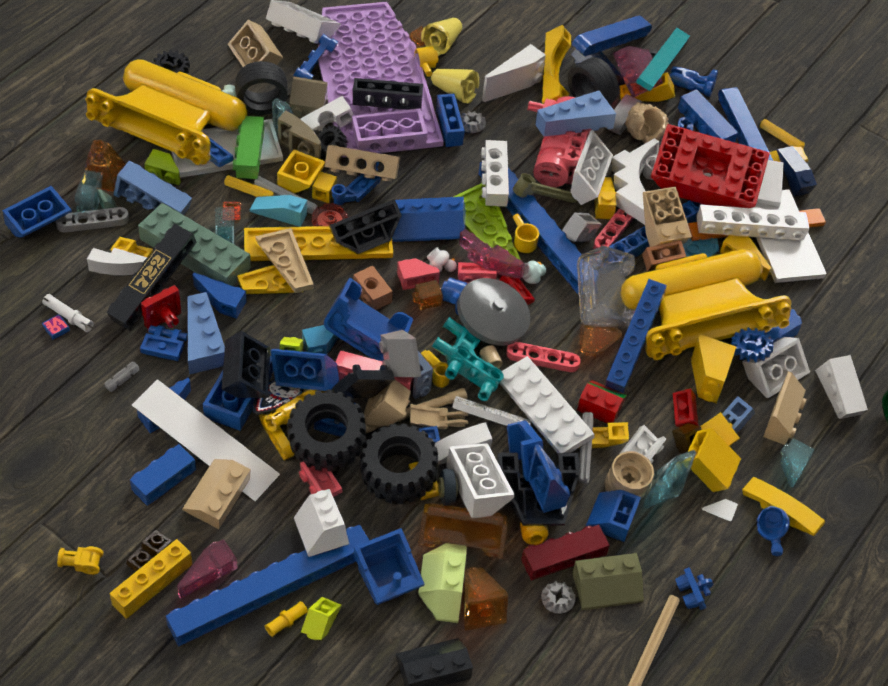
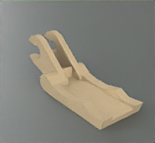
M410 404L411 425L437 426L440 429H447L448 426L465 427V424H468V421L464 420L465 416H468L466 412H448L447 408H433Z

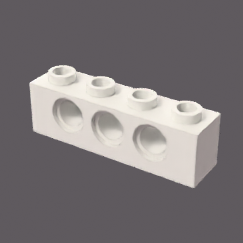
M486 140L485 147L481 149V158H484L481 171H485V174H482V184L485 185L482 188V198H485V206H507L509 196L507 141Z

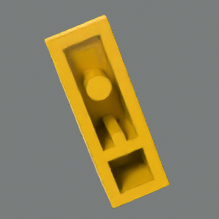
M668 72L663 73L651 91L640 86L636 81L620 86L621 100L626 94L641 101L660 102L675 97L674 84Z
M605 177L600 193L595 198L596 219H611L615 214L616 192L611 177Z
M729 235L723 241L720 253L723 254L739 249L752 250L761 259L762 273L759 278L765 281L771 267L751 238L748 236Z

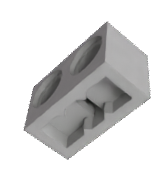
M574 212L562 230L567 234L566 237L573 242H590L602 224L589 213Z

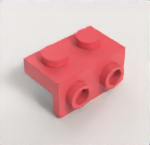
M458 262V280L470 283L480 278L496 279L497 277L495 263Z
M304 461L300 463L301 471H299V475L304 483L308 482L311 494L330 489L333 497L342 493V487L333 473L327 471V468H322V471L315 470L313 465L309 468Z

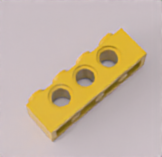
M177 539L109 593L112 605L127 619L192 565L191 552Z

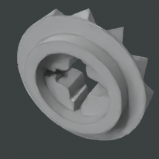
M467 111V113H462L461 115L464 131L477 133L486 126L485 117H482L481 113L477 114L475 111L473 113Z
M555 581L551 584L548 583L543 589L541 599L543 605L549 611L561 614L568 612L574 606L575 594L572 591V587H568L565 582L557 583ZM558 592H562V598H560L556 603L555 595H557Z

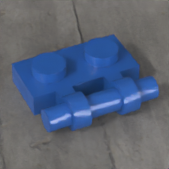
M150 325L149 333L152 334L146 333L140 347V352L178 361L184 348V341L188 339V334L178 329L169 330L165 329L164 326L158 325L155 327Z

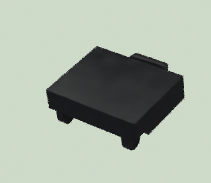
M354 364L352 367L353 373H348L333 386L336 394L338 391L344 393L346 398L348 396L352 398H373L392 383L395 378L392 370H389L387 365H381L380 370H361L359 364Z

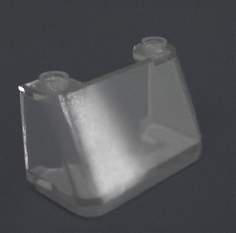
M603 245L582 254L578 258L577 274L580 319L583 324L597 327H629L635 310H627V307L622 302L620 291L625 281V276L630 275L635 268L634 255Z

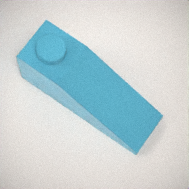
M292 195L256 197L250 212L301 227L307 216V200Z

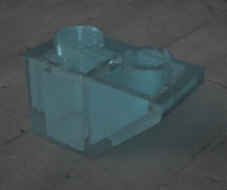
M84 170L75 194L78 212L97 210L99 205L97 191L102 187V172Z
M216 207L215 234L234 244L235 207Z

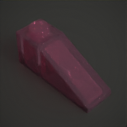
M224 539L219 542H213L204 549L177 585L180 599L237 569V559Z

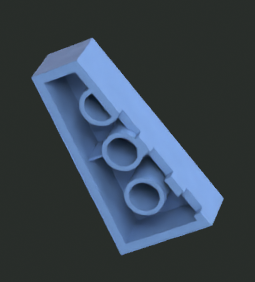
M596 91L537 110L535 125L543 136L566 134L567 131L579 133L584 129L596 131L601 127L613 129L616 113L601 92Z
M128 161L117 175L114 196L116 197L124 196L130 203L135 201L141 203L143 208L147 210L156 209L161 203H164L182 215L190 207L192 198L187 193L181 192L170 183L158 178L155 174L144 170L138 164Z
M207 292L188 296V366L190 375L222 367L224 364L225 346Z

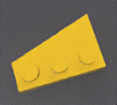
M274 265L237 275L239 286L242 290L246 291V294L295 293Z

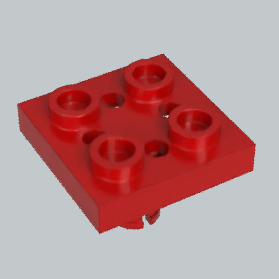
M175 285L141 302L144 326L148 331L150 325L156 327L166 322L169 328H173L171 323L174 326L179 323V319L176 316L181 314L179 289Z

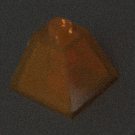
M580 324V350L586 356H596V353L601 354L622 337V332L618 327Z

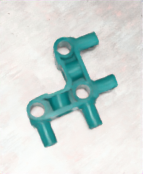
M449 317L444 323L443 328L456 335L457 340L455 344L451 346L437 337L432 348L446 356L448 368L445 376L447 378L454 379L458 373L481 388L478 398L482 401H487L491 393L497 389L499 383L503 380L504 375L500 369L476 356L474 349L479 344L480 339L472 335L465 326Z

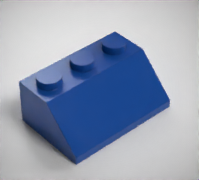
M52 186L2 210L5 225L16 237H24L72 212L71 208Z
M280 349L271 350L276 386L327 391L331 390L339 381L337 363L326 354Z

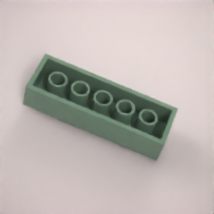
M161 203L138 225L140 240L152 247L161 242L165 237L166 231L174 223L193 233L197 243L181 264L197 274L205 275L208 278L234 286L238 282L237 275L244 274L251 268L249 253L164 203Z

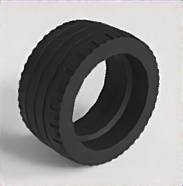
M597 57L586 59L574 66L568 73V87L573 97L577 98L600 91L609 104H612L617 99L619 93L617 78L611 67L602 59Z
M256 61L242 67L236 75V97L245 103L247 112L259 115L270 114L278 111L285 105L288 98L287 79L284 71L278 65L267 61ZM258 83H269L276 86L273 90L265 93H255L248 90L250 86Z

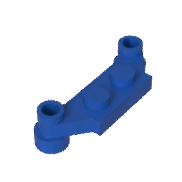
M323 34L318 41L320 45L317 50L313 49L308 56V62L304 61L301 67L297 68L293 76L313 79L314 75L311 74V71L317 65L320 56L322 57L326 50L332 53L339 41Z
M377 162L376 165H375V168H376L377 171H378V168H377V167L379 166V162ZM361 173L347 187L342 184L334 185L332 187L334 204L342 205L344 202L350 201L359 202L380 183L381 177L375 176L374 179L366 178Z

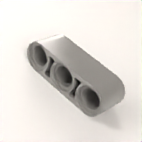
M626 94L614 109L616 113L614 128L608 130L621 135L627 128L625 123L628 112L637 102L641 104L642 101Z

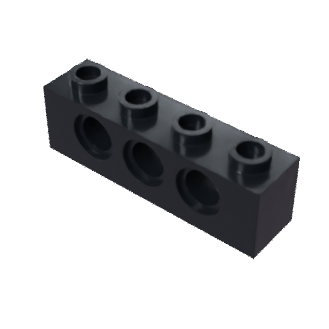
M354 78L352 105L404 110L421 109L423 84Z

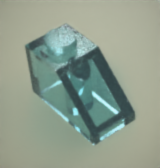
M794 438L790 444L785 443L780 452L783 455L780 463L791 487L795 486L815 450Z

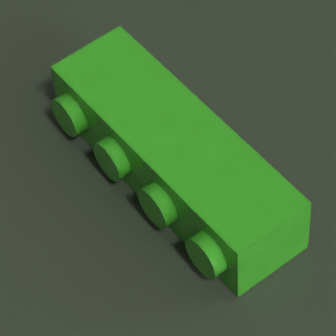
M246 116L242 124L238 126V133L240 135H237L236 144L238 147H235L236 160H233V170L236 171V178L258 179L265 131L264 117Z

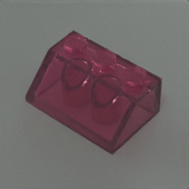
M627 46L614 52V57L631 96L636 97L648 91L637 84L636 81L653 59L650 51ZM661 77L653 88L663 84Z

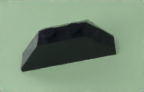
M395 199L333 223L329 227L336 243L356 254H360L391 241L402 215Z

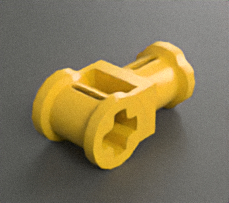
M93 546L86 548L78 547L77 551H66L65 548H61L58 553L57 565L58 567H63V565L74 566L78 572L95 575L99 573L100 567L98 565L104 552L100 548Z

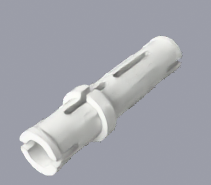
M47 294L44 297L49 301L43 299L42 303L68 319L70 324L77 325L85 332H89L92 329L87 325L93 327V321L82 316L80 311L73 310L51 294Z

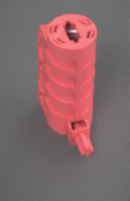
M565 96L556 101L546 98L544 104L529 101L527 110L537 112L539 109L574 99L575 97ZM584 129L579 133L567 131L566 134L544 136L533 170L536 180L550 187L572 184L575 168L591 129Z

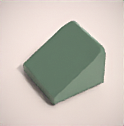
M101 189L97 191L99 203L103 209L118 207L109 194Z

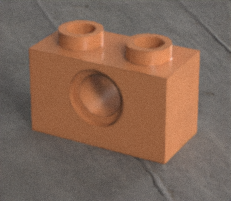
M677 240L648 247L643 252L642 257L648 272L656 270V265L685 258L686 254L682 241Z
M373 266L353 274V280L362 287L360 296L365 304L377 310L392 303L393 291Z

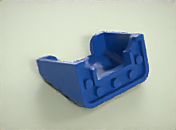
M349 278L326 315L324 326L328 331L368 357L383 361L384 356L379 347L380 335L404 330L408 333L413 318L403 312L395 313L390 319L359 300L362 287L358 282Z

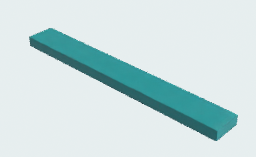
M676 28L639 76L636 83L651 91L685 45L690 35Z

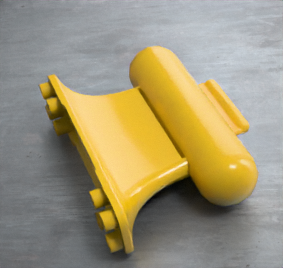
M140 59L130 62L124 69L123 80L125 86L131 91L130 93L122 96H113L92 88L87 92V97L85 98L87 103L86 117L89 120L99 121L105 127L110 126L163 147L174 152L181 159L187 158L192 160L196 165H204L210 160V139L206 134L202 133L207 123L223 130L234 131L238 129V126L242 124V121L247 116L245 103L235 96L222 92L218 86L183 72L175 73Z
M739 249L711 257L701 253L656 265V270L633 275L626 279L620 291L623 304L631 311H635L648 279L667 285L665 295L659 307L661 326L650 329L646 334L645 350L647 355L654 360H660L667 354L676 356L687 348L695 347L699 334L719 341L734 337L735 332L740 333V329L747 331L748 327L751 330L758 328V331L764 330L767 333L773 327L785 328L789 325L791 300L788 296L783 295L770 299H761L753 295L745 287L758 281L762 273L761 259L750 249Z

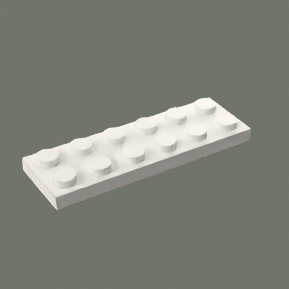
M528 356L502 371L504 378L500 385L557 453H571L595 438L592 430Z

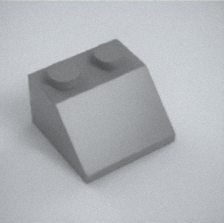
M404 330L380 335L379 347L384 356L382 365H387L388 369L392 370L394 377H421L416 338Z

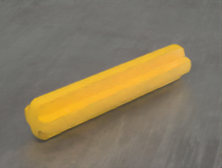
M767 119L761 121L760 128L789 146L804 148V142Z
M227 175L224 180L226 186L256 197L274 196L273 191Z

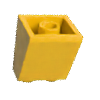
M700 334L691 357L697 394L699 398L717 404L736 346Z

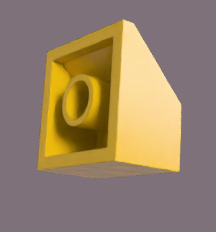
M293 149L277 172V185L292 193L308 189L325 166V161Z

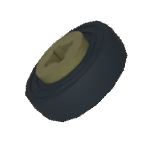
M453 469L441 470L438 480V492L443 506L454 505L458 495V483Z

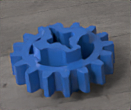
M748 327L747 331L740 329V333L735 332L731 345L736 346L734 355H740L741 360L747 358V362H750L753 359L757 363L758 359L765 361V357L769 358L771 353H773L774 340L770 339V334L765 335L764 330L759 332L758 328L751 330Z

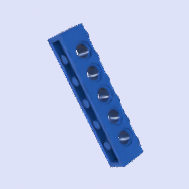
M648 279L607 377V387L622 393L625 392L646 341V334L651 329L665 295L667 285Z

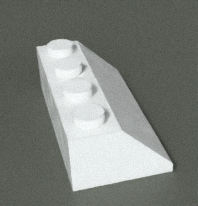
M271 0L266 19L271 21L272 25L277 27L283 26L285 31L297 32V36L302 38L308 37L310 42L317 44L323 34L330 38L341 26L339 22L286 1Z
M593 130L589 132L575 168L571 187L572 196L581 205L598 197L613 154Z
M488 443L449 447L446 466L454 471L457 478L458 491L471 518L492 516L514 498V493Z

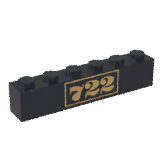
M175 223L166 231L165 237L160 243L156 244L154 251L144 260L139 271L133 274L131 281L121 290L116 301L110 304L106 313L112 321L129 331L143 314L141 302L160 292L197 243L193 233Z

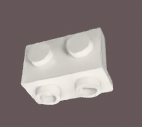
M643 425L636 431L620 454L626 451H635L643 454L652 464L653 456L663 449L664 446L662 444L666 438L664 436L657 438Z

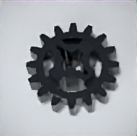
M169 50L168 53L163 51L162 55L158 53L157 58H153V64L175 73H189L190 61L188 56L185 57L184 53L179 54L178 50L175 53L172 50Z

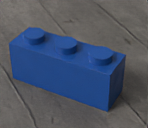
M455 94L437 95L436 111L446 147L463 145L464 127Z
M178 444L174 448L168 449L159 459L153 460L144 470L135 473L130 479L131 489L148 506L196 471L195 459Z

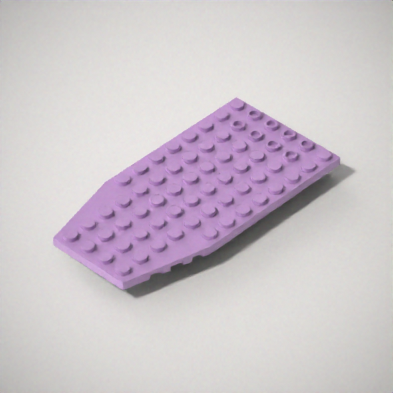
M387 2L323 8L322 16L341 23L338 30L330 37L339 41L332 53L326 50L323 56H320L318 59V65L322 81L328 82L327 103L343 96L353 112L352 122L341 128L337 123L332 122L347 137L348 143H346V148L386 153L443 146L444 141L422 67H420L419 55L416 53L414 56L416 45L409 39V34L407 31H404L401 22L396 19V15ZM354 78L423 84L421 109L404 110L352 105Z

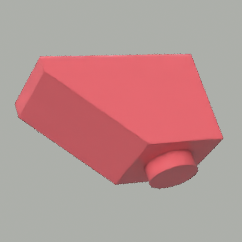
M416 258L399 261L397 267V275L403 290L439 284V269Z

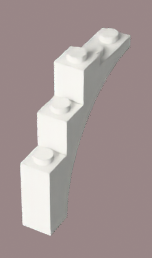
M655 138L630 153L624 150L612 157V171L615 173L614 188L617 190L616 206L644 225L643 192L646 191L641 184L640 175L645 167L646 159L658 155L659 141Z

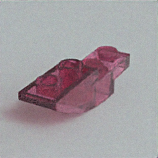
M466 229L460 232L459 245L468 251L469 260L489 271H497V274L513 278L524 277L525 264L520 259L511 255L506 249L499 245L491 248L487 243H484Z

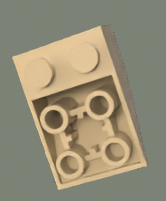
M676 187L643 192L645 230L650 247L681 240L682 244L687 242L692 235Z

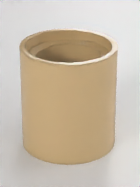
M486 346L479 352L482 360L491 363L496 368L502 366L503 362L495 346Z

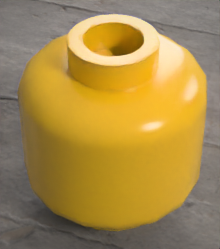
M520 523L522 538L526 543L539 545L548 538L547 526H523Z

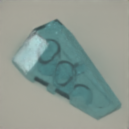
M695 450L674 457L654 473L643 505L645 508L681 495L696 455Z

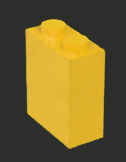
M713 428L697 431L683 462L712 492L729 488L741 458Z

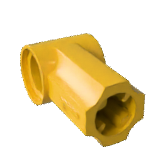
M429 350L421 352V355L433 368V384L440 388L447 386L450 381L445 376L448 364L441 362Z

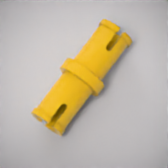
M300 601L289 610H283L279 613L280 616L265 625L266 631L273 637L285 627H291L294 621L308 613L307 607Z

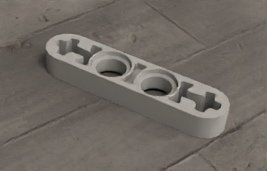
M117 207L68 213L55 222L57 230L60 232H74L122 226L128 223L129 214L127 209ZM104 216L106 220L99 221L97 218ZM80 219L88 220L86 223L78 222Z

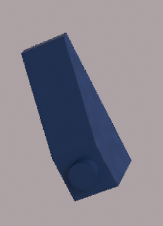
M794 146L777 149L793 196L809 194L817 185L811 168Z

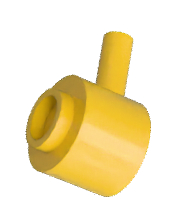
M433 46L416 48L414 56L418 53L420 67H422L427 77L432 76L430 68H435L436 63H438L437 51L434 50Z
M515 214L513 219L517 228L514 237V247L519 252L531 253L537 247L539 230L532 224L524 223L520 215Z

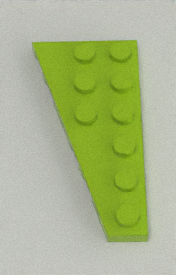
M481 183L453 196H464L466 231L504 274L518 272L522 262L517 249L514 248L512 237L508 233L500 207L485 206V198H482V188L485 185Z

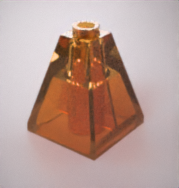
M93 140L81 179V186L107 191L115 190L117 175L126 163L108 142Z
M470 567L465 570V631L507 623L508 593L482 567Z

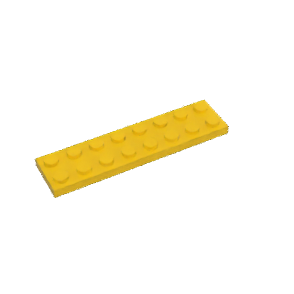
M329 226L244 228V251L250 254V261H270L256 242L255 236L289 228L293 231L304 260L393 258L392 239L382 245L356 254L336 243Z

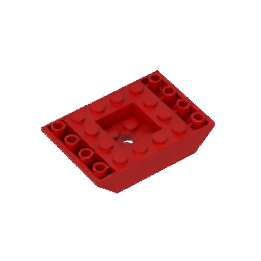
M667 124L651 178L661 189L676 187L680 198L712 206L753 208L758 200L770 152ZM703 173H709L711 176H705Z

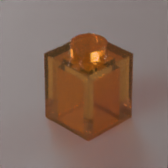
M437 280L415 284V292L412 293L414 303L418 304L420 310L441 306L442 292Z

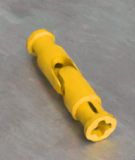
M309 389L276 409L275 413L264 416L266 428L273 432L278 430L280 425L287 424L288 419H290L289 414L293 408L296 409L295 404L299 400L304 401V396L311 394V396L315 395V391L319 390Z

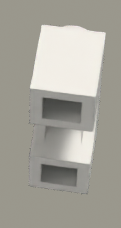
M341 96L302 117L301 120L319 136L318 132H323L322 129L326 124L335 122L341 128L352 122V116L354 115L344 97Z

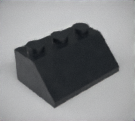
M243 331L226 339L222 390L236 398H267L271 348Z
M459 638L396 653L405 686H445L471 679L473 666L467 648Z

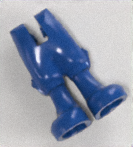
M673 66L669 76L674 85L687 90L697 89L705 96L711 97L717 80L718 70H712L708 76H700L696 71Z

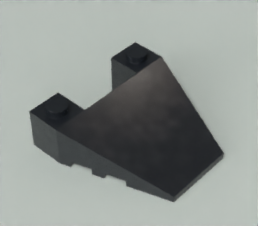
M497 453L496 460L514 493V498L509 501V504L522 525L565 526L580 472L578 453H558L555 467L560 470L564 486L568 487L570 497L566 507L543 513L529 481L523 478V474H519L518 453Z

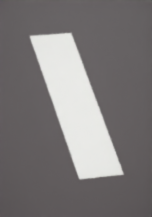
M158 379L132 404L134 408L209 466L214 459L234 460L251 469L250 480L242 492L254 501L280 475Z

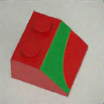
M591 380L587 383L580 396L577 411L581 413L591 412L595 419L607 424L614 423L627 395Z

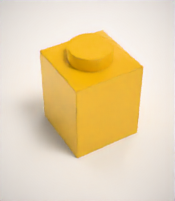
M320 172L312 186V198L329 203L332 198V187L337 184V176Z

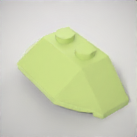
M445 543L423 555L421 577L425 585L419 588L418 595L438 621L458 623L467 546Z

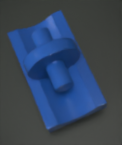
M690 567L684 569L685 574L675 579L680 592L691 588L693 593L682 596L686 607L690 609L699 606L700 610L705 609L706 605L700 592L703 591L705 596L710 595L709 588L713 586V582L711 579H705L701 574L697 576L699 582L696 583Z

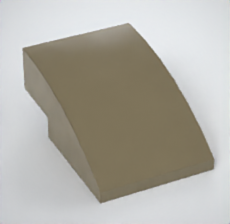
M285 110L278 118L279 144L289 148V155L294 149L321 159V142L317 135L305 122Z

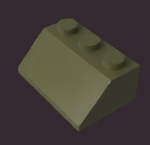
M637 553L578 560L575 562L572 574L582 610L644 601L642 569Z

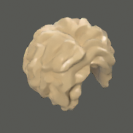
M637 102L628 112L625 125L633 138L647 143L654 138L658 141L661 140L667 124H669V119L656 106L653 107L651 104L647 105Z

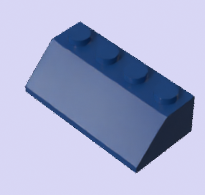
M464 196L395 200L402 217L394 232L392 242L465 239L466 209Z

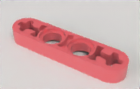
M619 208L595 238L594 251L599 253L614 244L634 217L628 213L625 216V211ZM615 221H622L624 224L618 225ZM606 232H613L615 236H608Z
M521 342L508 345L506 351L507 357L512 361L518 362L528 356L536 366L566 372H576L581 362L577 354ZM535 352L539 357L532 358L529 356V353ZM554 356L558 360L551 362L548 360V357Z

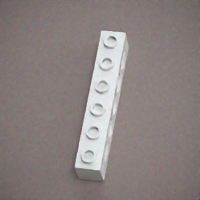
M700 205L696 216L699 233L804 240L809 230L806 212Z

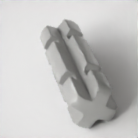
M135 362L129 363L127 368L124 367L113 376V379L110 378L105 382L106 389L113 392L118 388L117 385H122L132 377L131 374H136L139 371V366Z

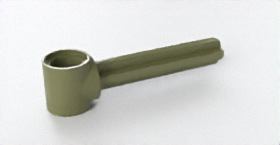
M522 173L513 187L514 193L520 197H526L535 193L571 203L577 202L571 192L538 184L527 173Z

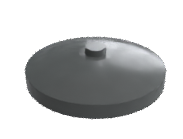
M491 278L473 280L464 287L458 297L457 311L461 322L472 335L481 341L499 346L510 345L519 341L529 328L530 311L527 303L513 287L502 281Z

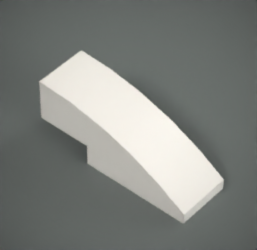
M93 248L87 258L89 271L109 275H133L139 271L147 257L113 248L111 253Z
M486 422L463 429L436 442L438 465L447 463L449 447L488 443L489 447H491L492 436Z

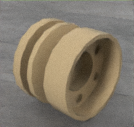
M626 451L619 454L614 459L606 476L605 490L607 492L624 490L640 496L642 499L654 476L653 465L643 454L635 451Z

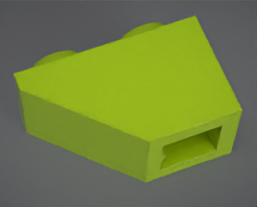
M153 149L145 162V170L155 174L167 183L180 185V172L171 155Z

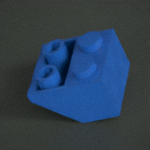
M624 490L599 493L586 527L599 525L604 535L625 542L641 497Z

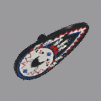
M275 380L269 382L268 397L254 399L253 412L257 415L276 412V409L304 393V389L276 386Z

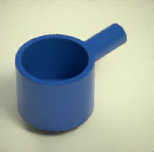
M454 278L444 281L441 289L443 301L456 305L460 293L468 283Z

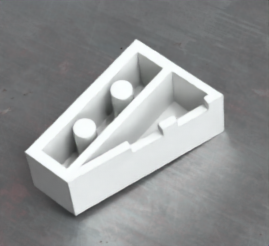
M851 355L829 359L815 370L839 419L861 415L868 410Z

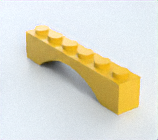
M563 25L546 33L542 104L545 103L546 98L556 101L561 97L569 96L568 91L559 81L562 60L571 47V34Z

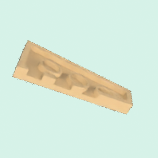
M291 228L255 236L258 245L295 293L313 289L314 284Z

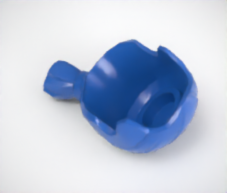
M769 506L758 515L757 529L763 538L771 541L772 555L781 556L783 548L780 544V539L789 529V517L784 510Z

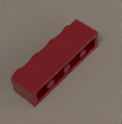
M599 525L587 526L581 531L575 533L568 532L563 537L557 539L550 538L539 545H529L523 550L521 561L532 581L573 567L578 560L606 556L610 545Z

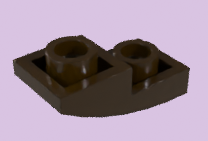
M155 530L142 541L141 548L127 559L126 565L134 571L139 570L170 545L172 540Z

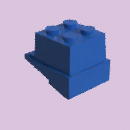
M401 528L354 547V558L358 564V570L375 604H381L425 585Z

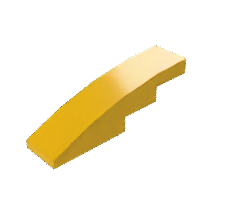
M755 477L742 489L743 495L760 502L761 508L765 509L769 506H774L784 510L789 517L790 526L815 536L825 524V520L807 506L778 488Z

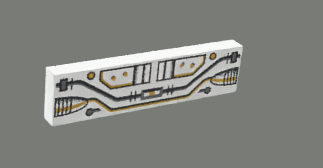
M456 396L452 406L454 409L506 426L524 420L529 425L531 423L528 419Z

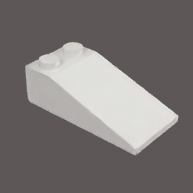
M530 44L485 76L482 101L486 102L539 83L543 78L546 54Z

